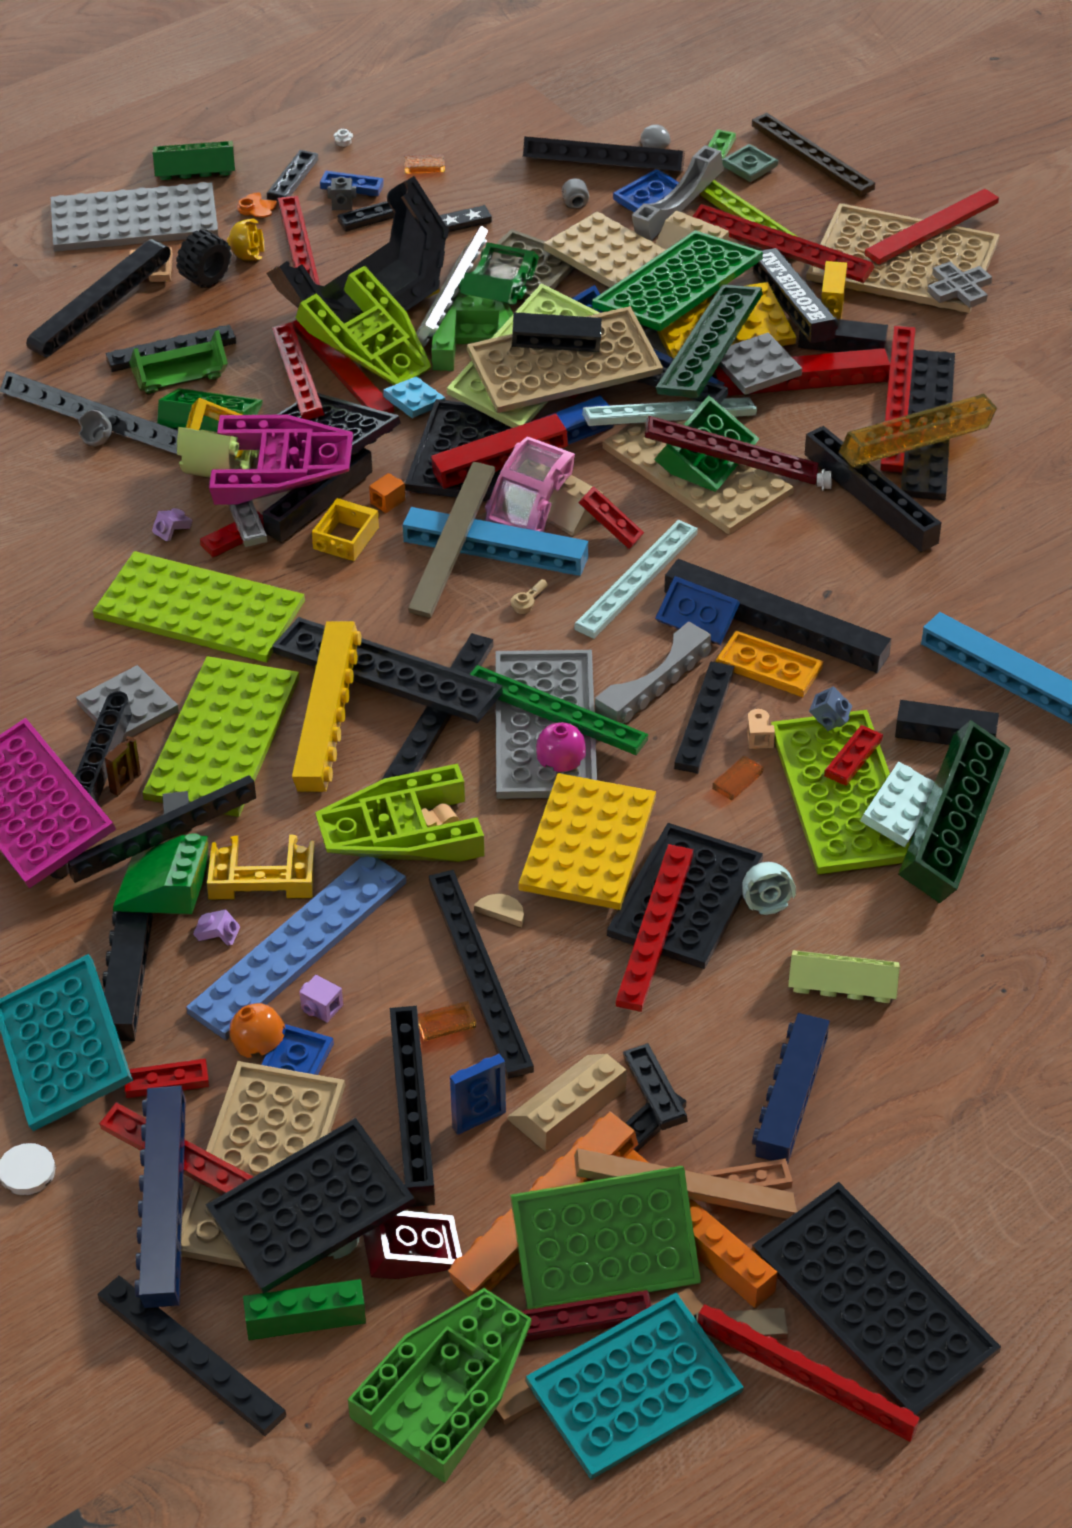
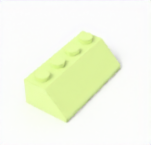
M793 950L788 987H794L793 992L809 994L811 989L820 990V995L836 997L837 993H846L849 999L863 1000V996H872L876 1002L890 1003V999H896L900 965L899 962Z

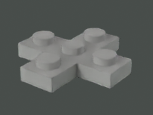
M947 262L933 268L932 275L939 281L928 285L927 292L937 302L942 303L958 297L969 308L987 302L988 294L981 287L991 284L992 276L982 267L978 266L962 272L952 262Z

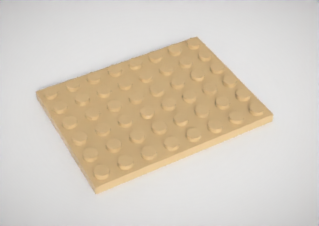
M839 203L820 245L873 262L875 267L864 284L846 278L845 288L970 313L972 307L969 308L958 297L939 303L927 292L928 285L939 281L932 275L933 268L947 262H952L962 272L978 266L987 271L999 241V234L954 226L878 265L865 256V249L923 219ZM810 265L806 274V280L823 283L825 270Z

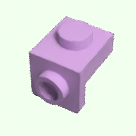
M173 508L169 511H158L152 532L163 540L170 541L174 529H189L193 520L185 516V512L180 509Z
M226 909L205 913L199 918L193 935L198 941L220 937L229 946L233 945L240 925Z

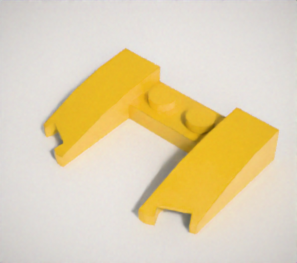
M289 835L287 866L237 867L238 836L230 837L232 846L223 847L219 850L217 844L213 842L207 878L208 899H235V891L286 890L287 898H313L315 841L311 840L309 847L306 848L296 845L298 841L296 835Z

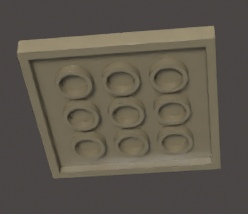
M511 229L496 244L534 251L539 256L531 281L527 280L525 284L527 291L522 299L527 300L541 283L555 289L575 269L570 264L543 250L544 242L546 241ZM494 252L486 275L512 280L518 273L524 258ZM480 260L471 268V270L468 273H472L476 269Z

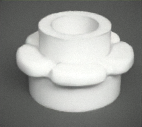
M347 129L338 130L334 134L336 144L341 147L349 146L353 134Z
M822 469V473L817 474V487H822V491L832 488V471Z

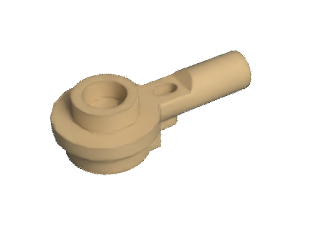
M541 579L527 593L515 594L511 598V605L514 611L519 614L529 613L534 606V598L548 586L547 582Z

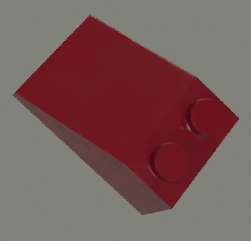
M403 1211L363 1235L370 1274L374 1278L403 1279L448 1271L454 1260L462 1256L454 1218L450 1215Z

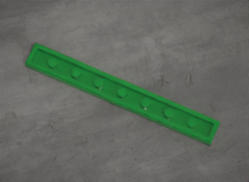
M479 665L469 674L502 685L503 693L498 700L555 723L564 722L577 727L582 734L637 756L648 741L647 733Z

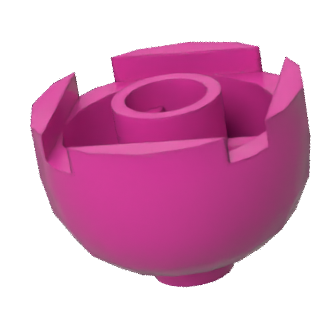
M561 722L548 725L542 730L537 739V760L543 767L546 768V765L553 767V771L557 772L570 771L581 765V760L585 759L586 756L584 736L577 727L568 723Z

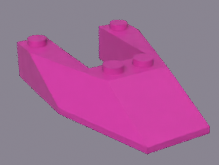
M220 415L217 434L238 437L239 450H260L257 469H212L209 489L214 505H237L308 486L349 472L353 432L290 415Z

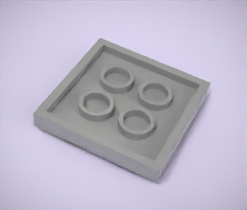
M769 332L731 345L718 365L745 395L802 375L801 366Z
M138 665L76 697L77 704L96 723L107 696L115 691L126 693L132 717L122 742L126 740L127 736L132 737L179 712L178 704Z

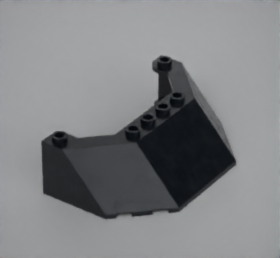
M412 176L392 188L387 194V202L394 212L389 242L325 286L315 284L303 264L293 268L288 261L276 266L266 274L277 291L297 308H299L300 302L317 293L345 324L364 313L344 291L348 275L365 266L404 310L407 311L439 289L441 268L443 267L444 249L449 229L415 176Z

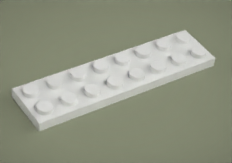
M482 226L461 252L440 293H438L416 332L423 348L429 340L427 336L432 337L439 327L437 323L440 324L446 315L444 311H447L453 302L451 298L454 299L457 295L461 279L464 278L465 272L468 273L474 265L471 262L477 259L480 254L478 250H481L487 241L484 237L488 230Z

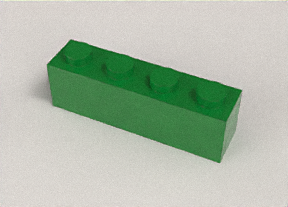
M361 1279L243 1296L248 1341L366 1324Z

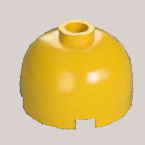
M254 218L237 222L233 225L227 238V243L230 245L234 255L244 261L259 260L262 258V256H258L259 252H264L263 233L261 229H257L255 224H258V221Z

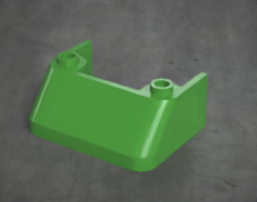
M219 330L214 331L210 342L140 357L138 348H135L130 359L131 369L140 391H145V394L157 392L158 388L197 379L208 377L209 380L220 378L221 373L225 371L228 365Z

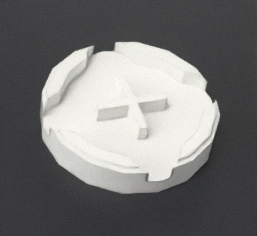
M24 1143L11 1148L0 1159V1181L2 1186L7 1187L12 1193L17 1195H31L40 1192L55 1176L56 1166L52 1153L44 1146L35 1143Z

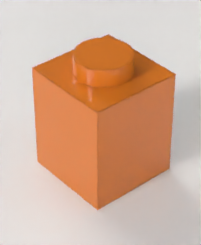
M390 473L386 474L369 486L370 503L385 513L389 512L405 501V483Z

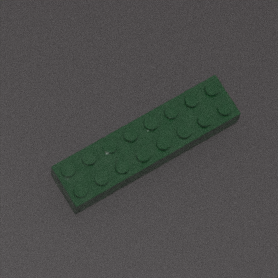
M972 720L953 735L898 873L899 876L938 903L944 901L958 889L1011 749Z

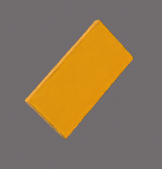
M735 631L715 660L717 663L734 666V673L800 697L805 696L822 670L824 662L739 631Z

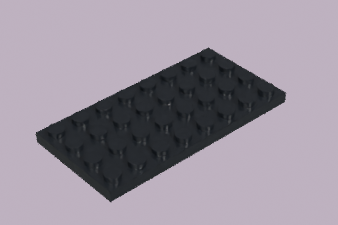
M837 1182L752 1245L751 1250L777 1271V1278L889 1397L899 1407L909 1409L916 1416H920L1001 1350V1346L840 1182Z

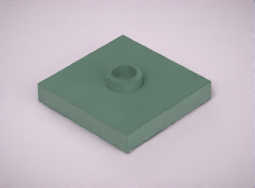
M751 144L722 159L723 167L749 182L778 166L776 158Z

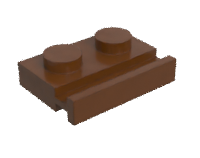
M130 736L126 737L124 744L120 743L104 757L110 792L116 796H119L134 782L136 775H141L136 740Z

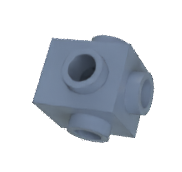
M833 686L815 695L809 712L829 731L835 727H842L848 722L852 705Z

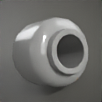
M570 179L562 186L561 193L564 203L568 207L581 208L588 203L589 192L583 180Z

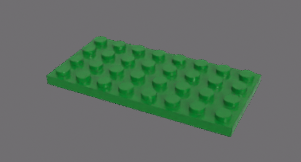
M694 230L592 300V308L607 312L631 306L640 325L650 327L656 331H662L716 293L722 285L729 284L763 259V252Z

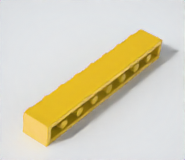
M326 621L292 773V779L297 792H327L328 782L332 781V763L337 759L336 744L341 740L340 726L341 722L345 721L344 707L345 703L349 702V684L353 683L352 669L353 665L357 664L356 650L357 646L361 645V632L357 631L354 621Z

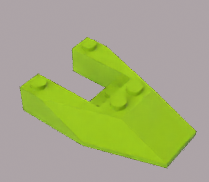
M365 266L349 274L344 287V291L364 312L344 324L317 293L300 302L295 318L308 333L392 385L418 377L431 369L432 366L407 312Z
M458 764L385 778L315 812L327 853L374 857L378 859L458 862L485 856L484 834L477 817L427 828L421 811L424 808L427 810L434 809L443 803L453 805L465 802L464 779Z

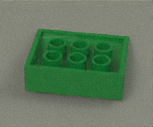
M233 141L153 147L155 177L159 176L160 180L172 179L171 175H179L180 178L192 177L191 174L199 173L200 177L212 176V172H219L220 175L232 174L231 171H235Z
M178 388L158 400L157 424L177 430L179 427L186 428L192 404L198 398L242 415H258L263 400ZM203 415L199 431L217 432L219 421Z
M709 395L683 424L753 445L759 440L754 433ZM666 444L654 459L671 475L714 492L720 488L739 465L738 463Z
M195 833L181 835L133 856L114 902L113 911L192 914L209 865L208 836H200Z

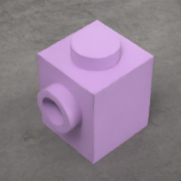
M315 975L300 989L301 1009L306 1014L315 1016L327 1023L343 1006L342 988L318 975Z

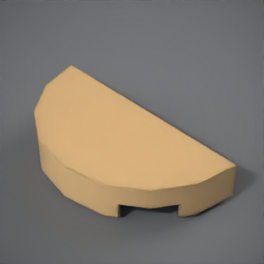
M488 895L481 898L474 905L475 912L522 928L524 922L523 907L517 899L509 895Z

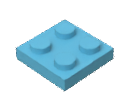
M413 377L388 387L383 392L385 399L411 418L431 411L436 399L445 400L444 396L418 377Z

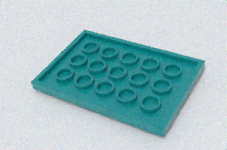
M89 954L0 998V1031L27 1123L33 1131L133 1081L93 959Z
M677 1292L532 1372L525 1379V1382L591 1480L742 1393L744 1388Z

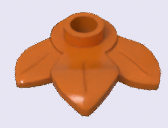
M256 192L240 199L237 211L245 216L253 215L254 217L265 218L272 215V210L275 209L277 201L264 200L261 193Z

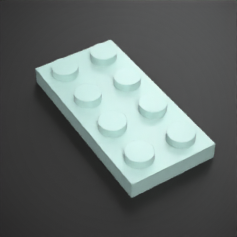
M898 761L860 821L905 847L917 828L935 782Z

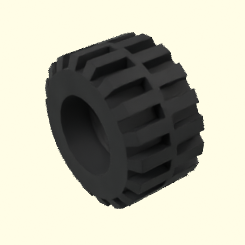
M204 229L196 230L192 235H189L178 250V256L176 257V262L178 263L176 267L179 270V274L202 288H209L213 284H217L224 277L231 263L232 252L230 251V245L222 238Z

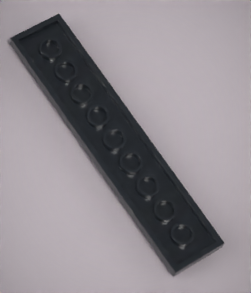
M923 349L913 351L904 464L901 477V490L911 498L946 500L955 353Z
M298 617L272 645L273 653L316 668L325 626ZM361 638V645L357 646V664L353 665L352 669L353 681L475 723H479L503 693L502 685Z

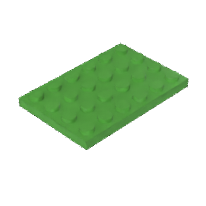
M683 1166L510 1195L527 1310L644 1290L652 1292L701 1283L685 1169Z

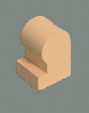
M753 709L748 713L747 736L749 749L774 748V725L769 726V714L763 709Z
M439 804L431 811H428L426 808L421 810L427 828L460 821L448 804Z

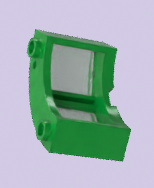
M487 242L485 248L482 249L481 260L472 273L465 272L464 278L461 279L459 284L460 293L462 295L516 304L517 299H521L527 291L525 284L527 280H532L539 256L534 251Z

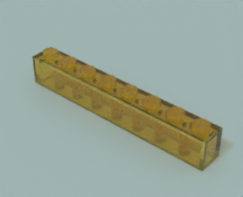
M980 394L847 432L839 453L852 467L988 428L997 407L985 394Z

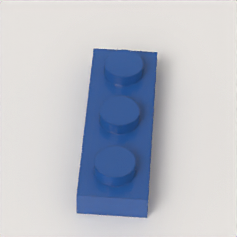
M325 171L320 181V189H327V186H331L332 178H352V186H356V193L368 196H379L384 186L383 178Z

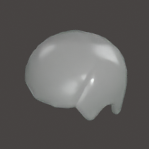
M658 124L650 125L643 130L640 144L642 143L643 147L666 149L670 144V135L663 126Z
M90 410L85 412L79 419L81 431L78 433L87 445L95 447L108 441L112 432V425L102 412Z

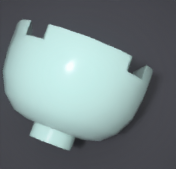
M763 862L753 866L746 873L742 882V892L749 909L752 911L753 909L758 910L760 914L768 915L784 910L788 906L787 902L791 897L794 899L796 895V886L786 868L777 863Z

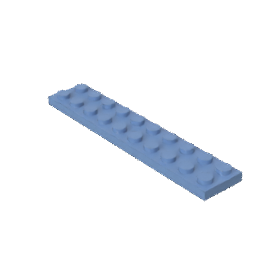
M361 857L186 1006L187 1014L226 1041L230 1037V1022L241 1008L253 1003L265 1005L270 1003L406 884V876L378 858Z

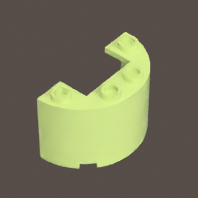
M184 427L178 428L177 455L182 456L179 466L187 474L211 478L212 469H251L254 458H258L260 450H243L241 457L234 460L239 450L238 437L221 435L208 430L199 431Z

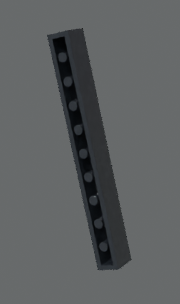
M677 559L665 574V593H667L674 576L737 599L740 602L733 619L872 672L878 673L890 656L892 638L684 560Z

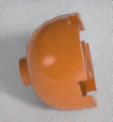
M253 1003L244 1006L233 1016L229 1027L230 1039L240 1055L251 1058V1054L259 1052L262 1056L275 1049L283 1040L284 1034L282 1031L285 1029V1024L272 1007L262 1003Z

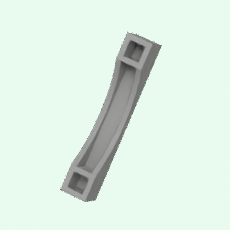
M704 145L692 157L683 178L670 194L658 202L644 203L632 214L634 232L648 240H652L659 234L665 220L675 211L681 212L723 171L721 151Z
M688 621L673 634L671 651L666 660L657 669L637 680L610 685L595 698V713L622 724L629 722L638 711L644 709L656 696H660L668 686L676 683L679 677L686 671H690L698 661L709 655L711 651V634Z

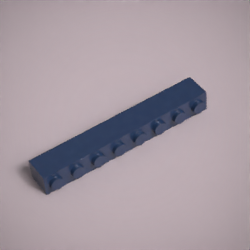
M181 1086L147 1088V1099L142 1101L143 1116L146 1117V1124L141 1126L142 1141H145V1149L140 1150L141 1166L144 1167V1175L139 1176L140 1192H143V1200L138 1201L139 1218H142V1226L137 1227L138 1244H141V1253H136L137 1271H140V1279L135 1280L136 1298L140 1297L144 1308L180 1306L186 1099Z

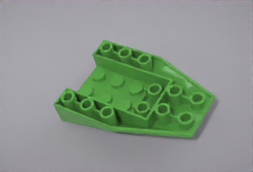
M481 1289L406 1334L348 1398L350 1418L446 1483L501 1402L532 1318L487 1289Z

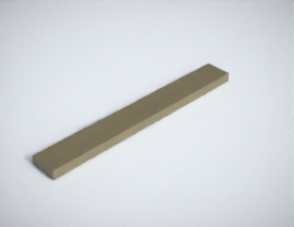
M477 462L472 463L408 607L409 613L428 618L432 617L494 476V466Z

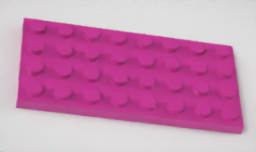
M24 718L0 734V851L28 888H31L68 863V861L74 859L115 831L116 827L31 723Z

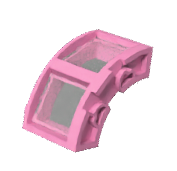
M528 436L520 443L518 442L500 472L491 498L486 503V521L543 532L552 505L549 499L553 491H559L566 479L572 475L575 454Z

